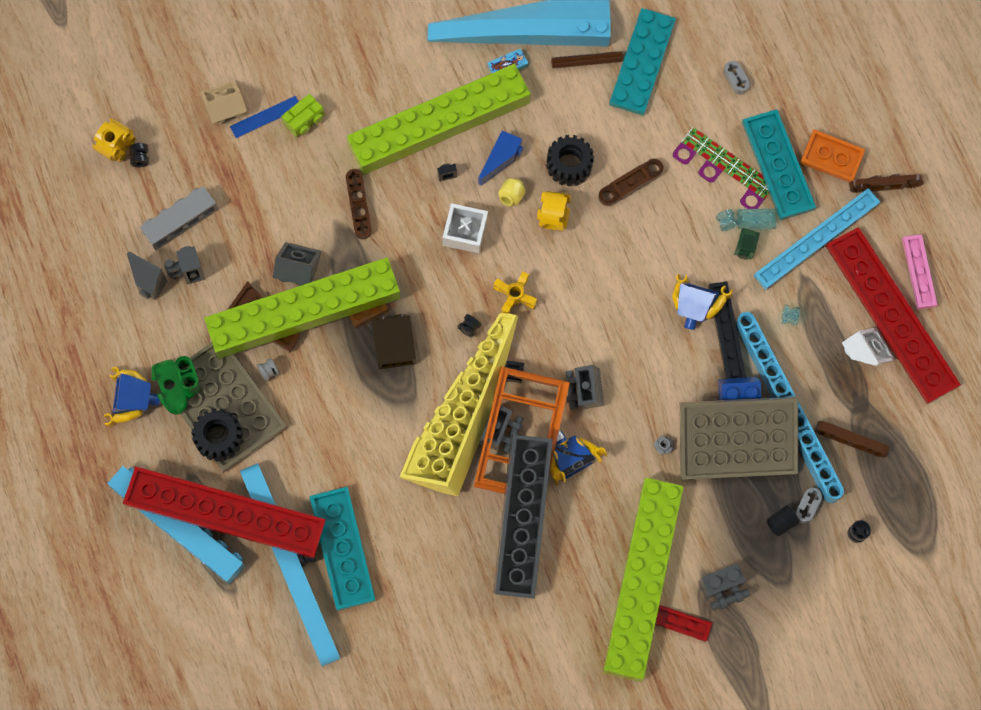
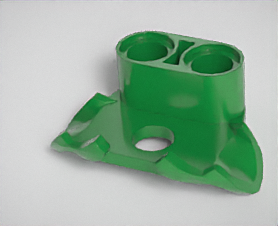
M181 356L175 362L168 359L152 365V381L157 380L161 393L157 394L158 399L171 414H181L187 406V400L197 395L200 390L192 360L187 356ZM182 366H189L186 370L180 369ZM166 381H173L175 386L173 389L168 390L164 388V383ZM189 382L195 383L192 387L186 386Z

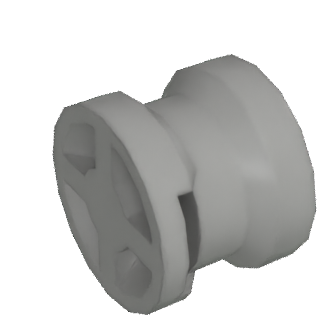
M271 358L267 359L263 364H257L265 382L272 376L280 375Z

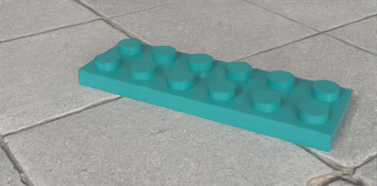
M641 8L609 102L610 106L644 116L676 18Z
M775 109L743 119V127L780 221L814 211L816 205L778 110Z
M348 487L309 496L314 516L326 519L320 543L336 610L340 611L375 602Z

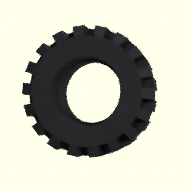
M565 135L564 139L562 136L559 137L557 142L554 140L552 146L548 149L546 167L549 169L548 174L550 176L553 175L555 182L559 180L560 185L567 183V186H571L574 183L576 186L579 185V181L583 183L592 171L594 161L593 149L590 148L588 142L584 143L582 137L580 139H577L576 135H573V137ZM570 154L576 156L580 160V164L568 167L562 164L559 159L564 155Z
M214 408L211 409L212 412L208 413L206 410L203 412L204 416L199 415L197 417L198 422L193 423L192 440L203 457L206 456L208 460L214 459L218 462L222 458L224 461L228 460L227 457L230 455L231 457L235 456L234 452H239L240 444H243L241 425L238 419L229 411L225 412L221 408L217 411ZM216 426L226 427L229 430V434L225 441L219 444H212L207 441V434L212 428Z

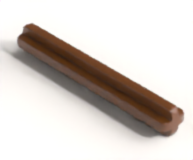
M622 51L553 57L551 65L552 68L622 62L623 53Z

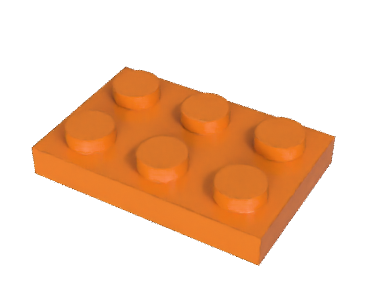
M813 129L800 164L850 183L855 178L866 149Z

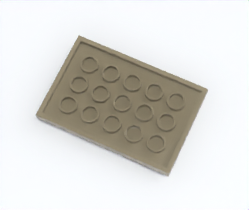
M211 342L190 357L198 377L200 390L197 395L187 400V406L181 413V416L189 427L194 429L193 423L198 422L197 417L199 415L203 417V412L206 410L210 413L212 412L211 409L216 408L219 411L221 408L225 412H231L238 419L243 431V444H240L239 452L235 451V456L233 457L231 455L228 456V460L224 461L222 458L220 462L215 461L224 473L287 429V426L234 354L218 359ZM185 365L182 366L180 369L186 370L189 368V366ZM166 381L164 383V388L168 390L173 389L175 386L173 381ZM189 382L186 386L192 387L195 383ZM216 426L208 432L207 441L212 444L222 443L228 437L229 430L223 426Z
M797 397L679 402L680 471L682 480L798 474Z

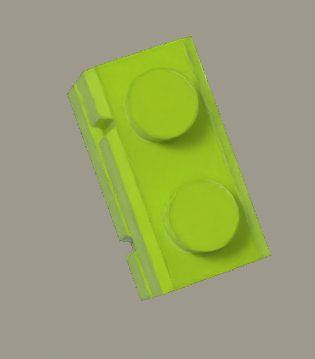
M308 94L285 112L281 119L291 133L298 137L300 134L305 135L314 123H320L325 114L323 107L311 94Z

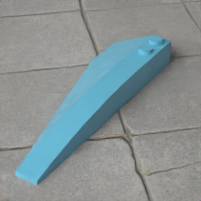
M545 0L429 23L428 42L609 47L610 4L609 0Z

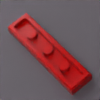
M659 605L655 625L707 642L712 622Z

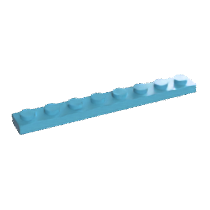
M869 188L757 271L754 274L755 279L767 290L878 206L880 201Z

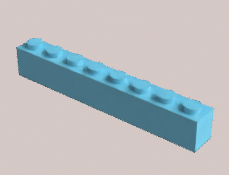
M122 466L107 483L122 498L125 497L134 471L131 467L127 469ZM137 509L229 585L245 567L242 562L243 558L236 552L231 554L227 550L228 546L220 539L218 542L212 538L213 534L207 528L201 529L196 525Z

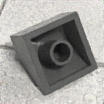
M285 242L275 258L273 278L281 282L296 283L299 286L312 282L321 251Z

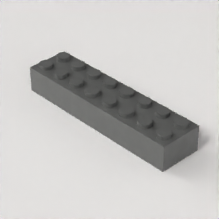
M511 435L493 588L494 594L535 599L553 439Z

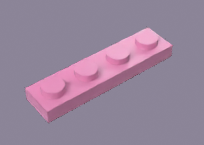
M922 234L903 237L902 243L917 310L935 308L937 301Z

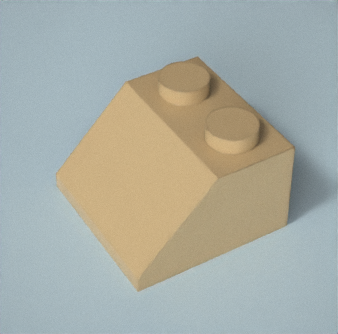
M235 80L200 92L212 124L222 123L230 117H240L244 112H247Z

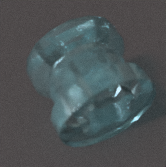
M732 209L722 211L716 215V220L721 224V231L730 230L738 225L737 219H734Z
M784 305L781 323L786 324L788 322L797 326L800 307L790 308L788 305Z

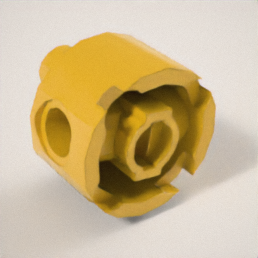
M110 118L109 123L105 121L98 129L94 137L96 145L92 144V147L96 152L109 160L122 162L126 156L125 152L130 145L135 143L136 137L133 136L132 129L116 119Z
M543 191L541 195L542 209H538L537 213L539 227L564 232L570 215V208L567 203L571 204V195Z

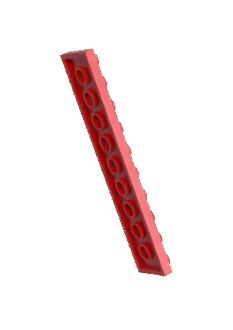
M857 227L827 243L825 247L926 404L958 388L961 385L860 228Z
M135 466L122 503L128 507L313 559L315 558L326 519Z

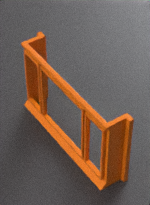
M501 366L473 487L502 494L505 492V483L484 478L488 460L508 464V457L489 453L502 399L553 410L547 436L548 439H553L550 473L569 382ZM507 376L557 387L558 392L555 404L503 393Z

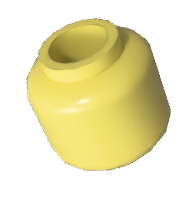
M512 178L506 179L498 191L500 201L506 206L518 205L526 193L522 181Z

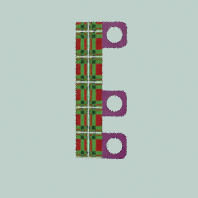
M692 127L672 154L676 160L686 165L698 153L707 159L698 171L702 178L712 183L724 171L749 188L740 199V203L752 212L759 208L769 194L762 174L694 127ZM680 149H687L690 153L689 158L685 160L680 159L678 151ZM710 166L715 169L716 173L713 177H706L704 175L706 167ZM750 195L757 198V204L752 207L748 206L745 201L746 197Z

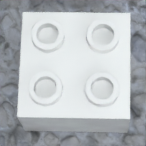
M451 203L443 234V246L479 254L488 220V211Z

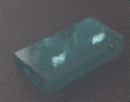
M738 209V229H775V209Z

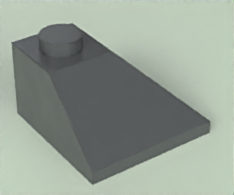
M128 252L127 257L139 294L146 299L152 298L156 300L167 283L162 269Z

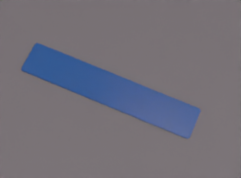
M293 96L231 125L230 128L235 138H238L281 118L285 112L299 101L296 96Z

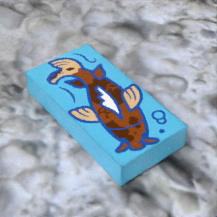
M518 49L488 62L487 65L491 73H494L512 64H515L517 69L521 70L528 67V62L521 49Z

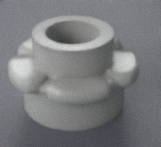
M666 436L658 437V440L654 443V447L659 454H669L673 450V441L670 438H666Z

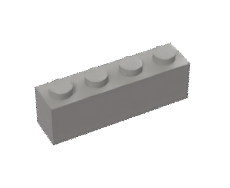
M202 186L191 191L190 195L184 199L177 200L169 209H163L155 218L146 220L140 228L156 251L216 212L218 208L216 202L205 187Z

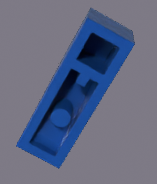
M503 130L501 131L479 175V185L485 184L512 164L517 156L520 157L524 148L521 138Z

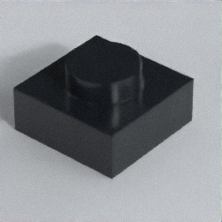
M447 163L437 168L439 182L457 177L455 164Z
M506 361L505 367L523 371L524 363ZM507 376L506 381L522 383V379Z

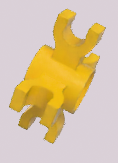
M522 271L517 283L510 285L498 278L496 279L493 289L505 294L507 299L501 308V313L509 314L512 307L520 303L534 309L537 299L524 293V286L529 280L528 273ZM512 291H517L520 293V295L518 297H513L510 293Z

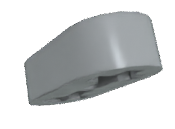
M735 61L726 63L723 73L732 90L739 95L745 94L749 89L750 82L743 69ZM730 67H731L732 70H733V69H736V70H735V75H734V73H733L732 71L729 72V68H730ZM738 81L740 84H745L744 88H742L741 86H737Z
M809 488L803 494L795 511L799 518V523H808L813 518L822 499V494L817 488ZM812 493L816 494L815 498L817 500L814 499L813 502L809 504L808 502L810 497L808 495H811ZM807 507L809 508L807 511V515L809 517L806 516L803 519L801 517L802 514L800 512H803V510Z

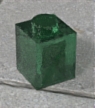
M742 228L734 255L744 260H752L760 233Z

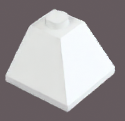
M877 327L858 331L842 342L845 353L853 360L875 366L896 360Z

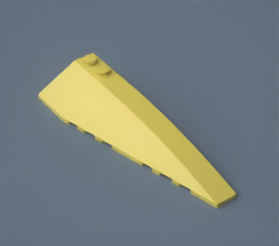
M500 313L487 332V338L480 342L477 347L479 350L473 358L470 357L466 363L468 365L464 372H460L444 396V402L436 408L434 417L430 423H426L423 428L424 432L414 441L400 474L401 479L440 493L454 496L459 495L492 409L501 366L505 367L518 319L517 315Z

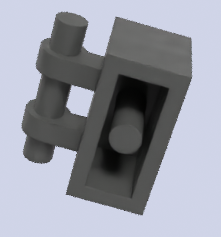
M185 246L176 251L177 262L170 259L165 262L164 267L170 278L176 279L177 277L184 276L187 285L205 280L195 246Z
M594 365L574 368L575 377L573 371H566L565 381L570 383L567 396L570 410L577 409V402L578 406L585 409L604 406L600 368Z
M500 406L491 449L497 451L501 442L505 444L503 452L509 454L511 435H518L521 432L524 418L517 415L515 422L509 420L512 410ZM489 419L479 441L481 445L484 443ZM506 427L511 428L509 437L503 436Z
M738 563L701 577L698 581L706 600L712 597L716 598L717 601L710 603L713 610L727 608V605L736 601L737 603L742 602L744 598L750 596L748 589L740 591L738 588L746 582ZM731 590L733 594L724 598L722 593Z

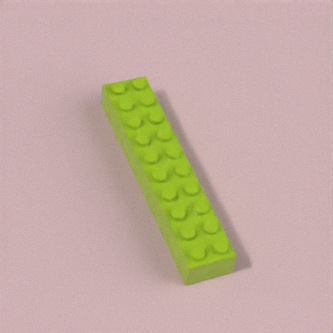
M512 64L347 135L348 146L362 174L365 175L530 103L531 93L516 65Z
M387 257L204 317L215 353L217 358L220 359L401 299Z
M646 477L643 481L602 672L604 674L638 682L644 680L684 486Z

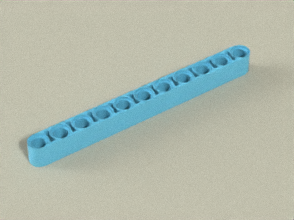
M750 312L741 313L736 321L737 332L771 398L796 397L755 317ZM741 320L748 321L750 325L744 326ZM749 337H756L758 342H752ZM758 353H764L767 359H761ZM767 370H773L775 376L768 375ZM775 387H782L784 393L777 392ZM798 402V421L802 424V427H798V450L824 500L828 503H835L844 494L843 486ZM802 437L809 438L811 444H805L802 441ZM811 455H817L820 459L819 462L813 461ZM820 472H826L828 479H823L820 476ZM829 489L836 490L837 496H831Z
M257 463L240 470L251 499L275 505L259 464ZM272 547L321 666L323 667L339 660L340 656L297 554Z

